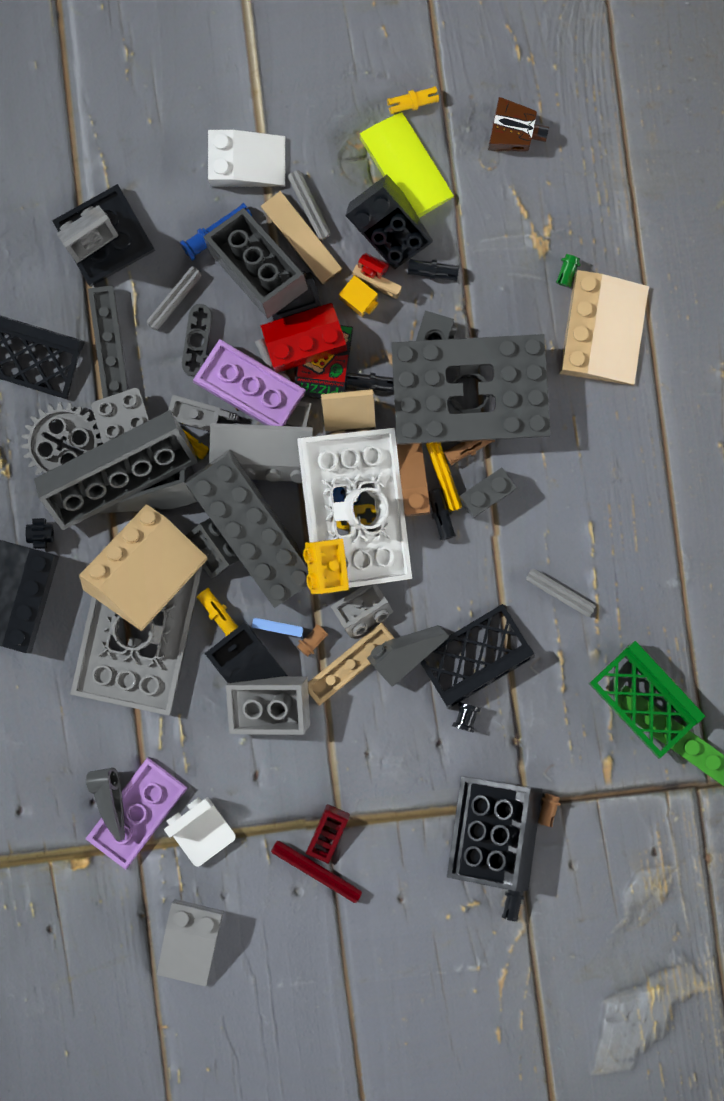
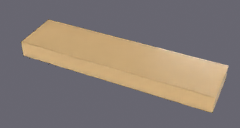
M281 191L261 205L262 210L322 285L342 271L341 266Z
M382 622L308 682V693L319 706L371 664L367 657L371 655L372 650L376 646L382 645L385 641L395 639Z

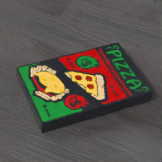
M340 325L347 345V351L297 366L295 384L306 390L303 397L321 399V394L345 392L353 334L352 326Z

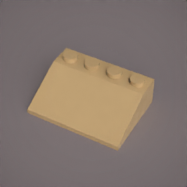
M577 270L574 275L559 374L634 385L649 286L605 274Z
M146 504L82 571L79 577L85 592L142 631L208 558L165 516Z

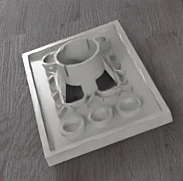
M201 566L161 610L164 614L162 626L154 625L153 620L149 623V638L142 644V639L130 637L128 645H124L122 639L118 636L119 622L122 617H116L117 614L92 597L70 695L171 716L203 567ZM112 635L120 647L125 648L124 651L120 652L111 649ZM150 643L158 644L156 655L153 658L144 657L140 654V650L146 648Z

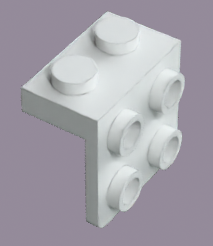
M200 797L187 805L189 808L188 812L182 816L179 812L166 821L169 826L164 829L169 837L173 836L194 866H201L236 838L235 833L209 797H206L204 800H201Z

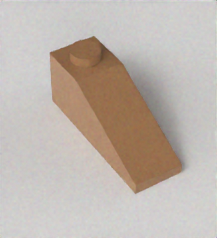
M422 444L397 445L405 517L430 514Z

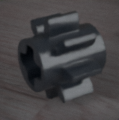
M32 518V524L26 525V542L33 543V548L46 549L47 543H53L54 541L53 524H47L45 518Z

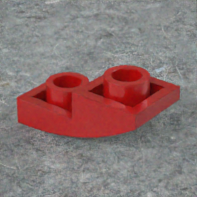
M364 253L358 261V268L361 269L360 272L369 278L374 279L376 276L381 279L382 275L386 274L389 264L368 253Z

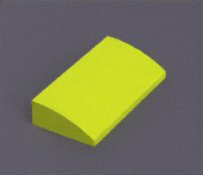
M403 112L391 116L360 133L361 142L382 176L384 177L387 174L402 190L419 218L454 197Z

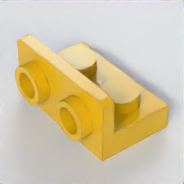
M343 539L306 542L303 556L308 566L306 582L311 594L349 590Z

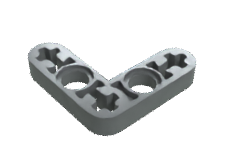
M204 304L194 305L190 309L182 368L190 377L196 376L209 356L207 352L212 325V313L209 307ZM200 310H203L204 314L208 315L207 318L202 319L201 327L206 328V331L198 328L192 329V326H198V319L194 317V314H199ZM195 334H200L204 337V343L200 347H193L190 344V339ZM188 350L196 353L203 352L202 356L197 354L196 362L200 364V368H195L194 372H191L190 367L187 366V363H192L193 354H188Z

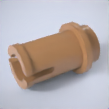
M316 624L303 640L298 641L297 648L307 657L310 654L313 655V650L328 636V633Z
M545 793V796L541 798L543 804L538 824L553 827L557 807L561 806L559 802L560 797Z

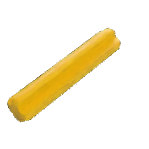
M426 443L447 507L451 512L462 508V504L441 443Z

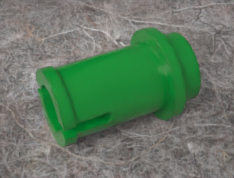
M566 254L565 258L561 259L563 264L556 284L571 288L576 269L581 264L579 263L580 258Z

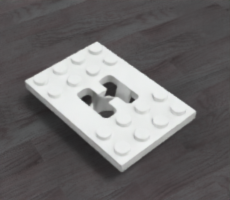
M395 428L298 438L309 542L343 539L349 588L412 579ZM370 483L373 488H361V486ZM343 487L345 489L346 498L344 502L334 503V488ZM361 492H367L375 501L376 518L370 525L361 524L360 516L355 517L353 505L354 502L358 501V496ZM336 521H347L349 523L350 531L347 535L338 534ZM376 527H377V529H376L375 531L368 532V531L366 530V529H373V528H376Z

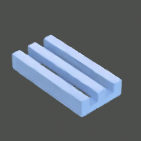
M259 618L253 619L252 628L303 637L304 629L300 626Z

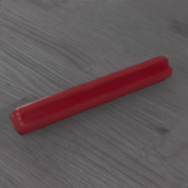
M281 841L275 842L271 849L272 854L353 903L358 902L362 895L360 889Z

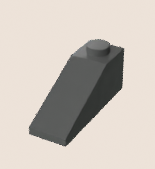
M439 625L385 641L382 645L376 646L367 659L393 687L441 645L449 635Z

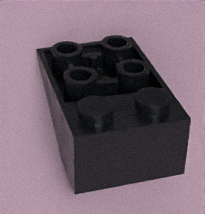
M387 174L349 202L345 216L394 270L433 242L405 194Z
M244 622L204 653L227 683L288 676L247 622Z

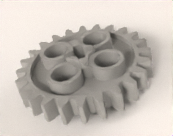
M59 402L57 410H54L53 406L49 404L48 413L39 409L38 411L41 416L39 419L34 416L30 417L34 425H25L30 434L22 435L23 438L28 440V443L21 445V447L29 449V452L23 457L32 458L28 466H37L38 469L35 474L39 475L42 472L46 473L62 465L63 457L67 453L73 454L75 458L80 456V454L69 448L60 450L59 443L43 437L42 434L44 432L57 439H64L66 437L68 444L83 450L84 453L98 447V444L103 442L102 439L97 438V435L100 434L99 429H94V426L97 424L96 420H88L91 415L90 412L81 415V406L73 411L72 403H69L67 408L64 409L62 403ZM56 419L61 420L64 425L63 431L59 434H55L51 430V423ZM79 430L85 432L87 436L86 442L82 445L76 444L73 438L74 434ZM44 442L50 443L53 448L51 455L48 457L43 456L40 452V446Z

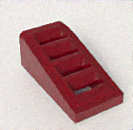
M327 804L305 854L329 864L348 823L350 814ZM327 817H330V818H332V819H335V820H337V821H339V822H341V823H337V822H335V821H333V820H331V819H329V818H327ZM326 825L328 827H331L337 830V832L334 833L330 830L323 828V826ZM319 835L332 839V843L319 838ZM315 844L329 849L328 853L315 848Z

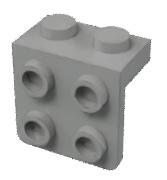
M137 388L94 401L91 405L103 444L149 421L141 393Z

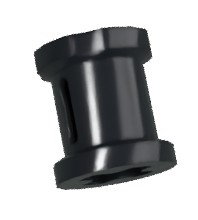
M459 702L460 710L457 720L453 722L452 726L474 733L473 724L476 714L480 712L481 708Z

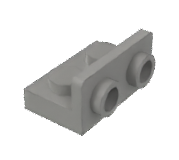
M377 584L362 586L331 606L350 638L364 634L369 627L385 621L393 613L391 606Z

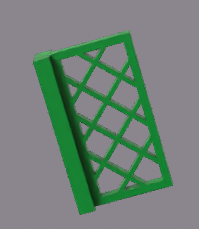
M636 641L629 644L607 667L589 682L590 686L658 759L666 754L689 730L705 717L702 711ZM624 657L632 664V674H618V663ZM612 668H614V673H608ZM603 677H614V691H604L598 682ZM618 677L632 678L631 692H618ZM636 678L646 679L649 682V693L636 692ZM618 695L631 696V710H622L618 706ZM636 696L649 697V711H636ZM654 697H663L667 702V712L653 711ZM636 714L649 715V729H640L635 724ZM653 715L667 716L666 730L653 729ZM671 716H680L687 725L681 731L671 730ZM653 733L666 734V745L661 750L653 744ZM671 734H677L673 739H671Z

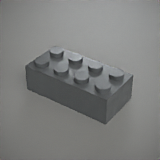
M244 208L203 237L209 253L267 319L308 290L304 274Z

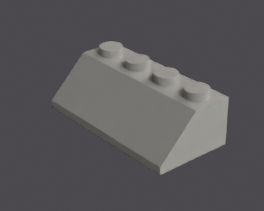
M210 423L209 463L231 450L251 480L302 483L297 439L313 437V427Z

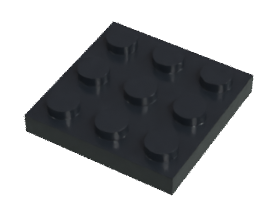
M118 184L52 220L59 232L61 231L60 227L66 222H74L82 217L81 213L91 206L95 208L99 205L119 236L79 263H76L89 287L155 251Z

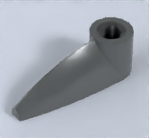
M112 767L88 772L86 785L89 792L94 794L99 813L105 825L117 841L125 840L122 792L117 770Z

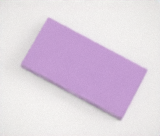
M220 339L193 379L194 384L262 424L269 426H285L306 393L304 388Z
M147 757L121 791L125 840L117 841L108 830L102 818L86 837V840L126 870L188 787Z

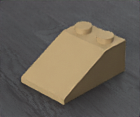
M373 390L321 394L325 434L332 435L376 430Z

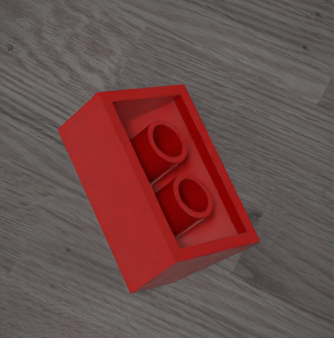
M333 303L260 325L276 373L347 351V345Z

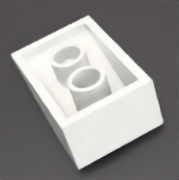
M208 130V181L210 187H285V136L240 130Z

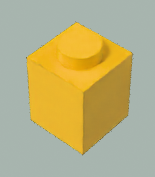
M355 275L339 293V300L361 317L366 313L370 315L379 304L376 301L378 293Z

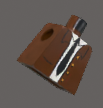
M499 97L488 150L529 151L531 139L546 142L549 127L535 124L537 111Z

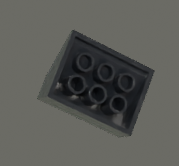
M0 540L1 647L23 653H32L59 556Z
M461 776L447 878L511 891H528L543 789Z

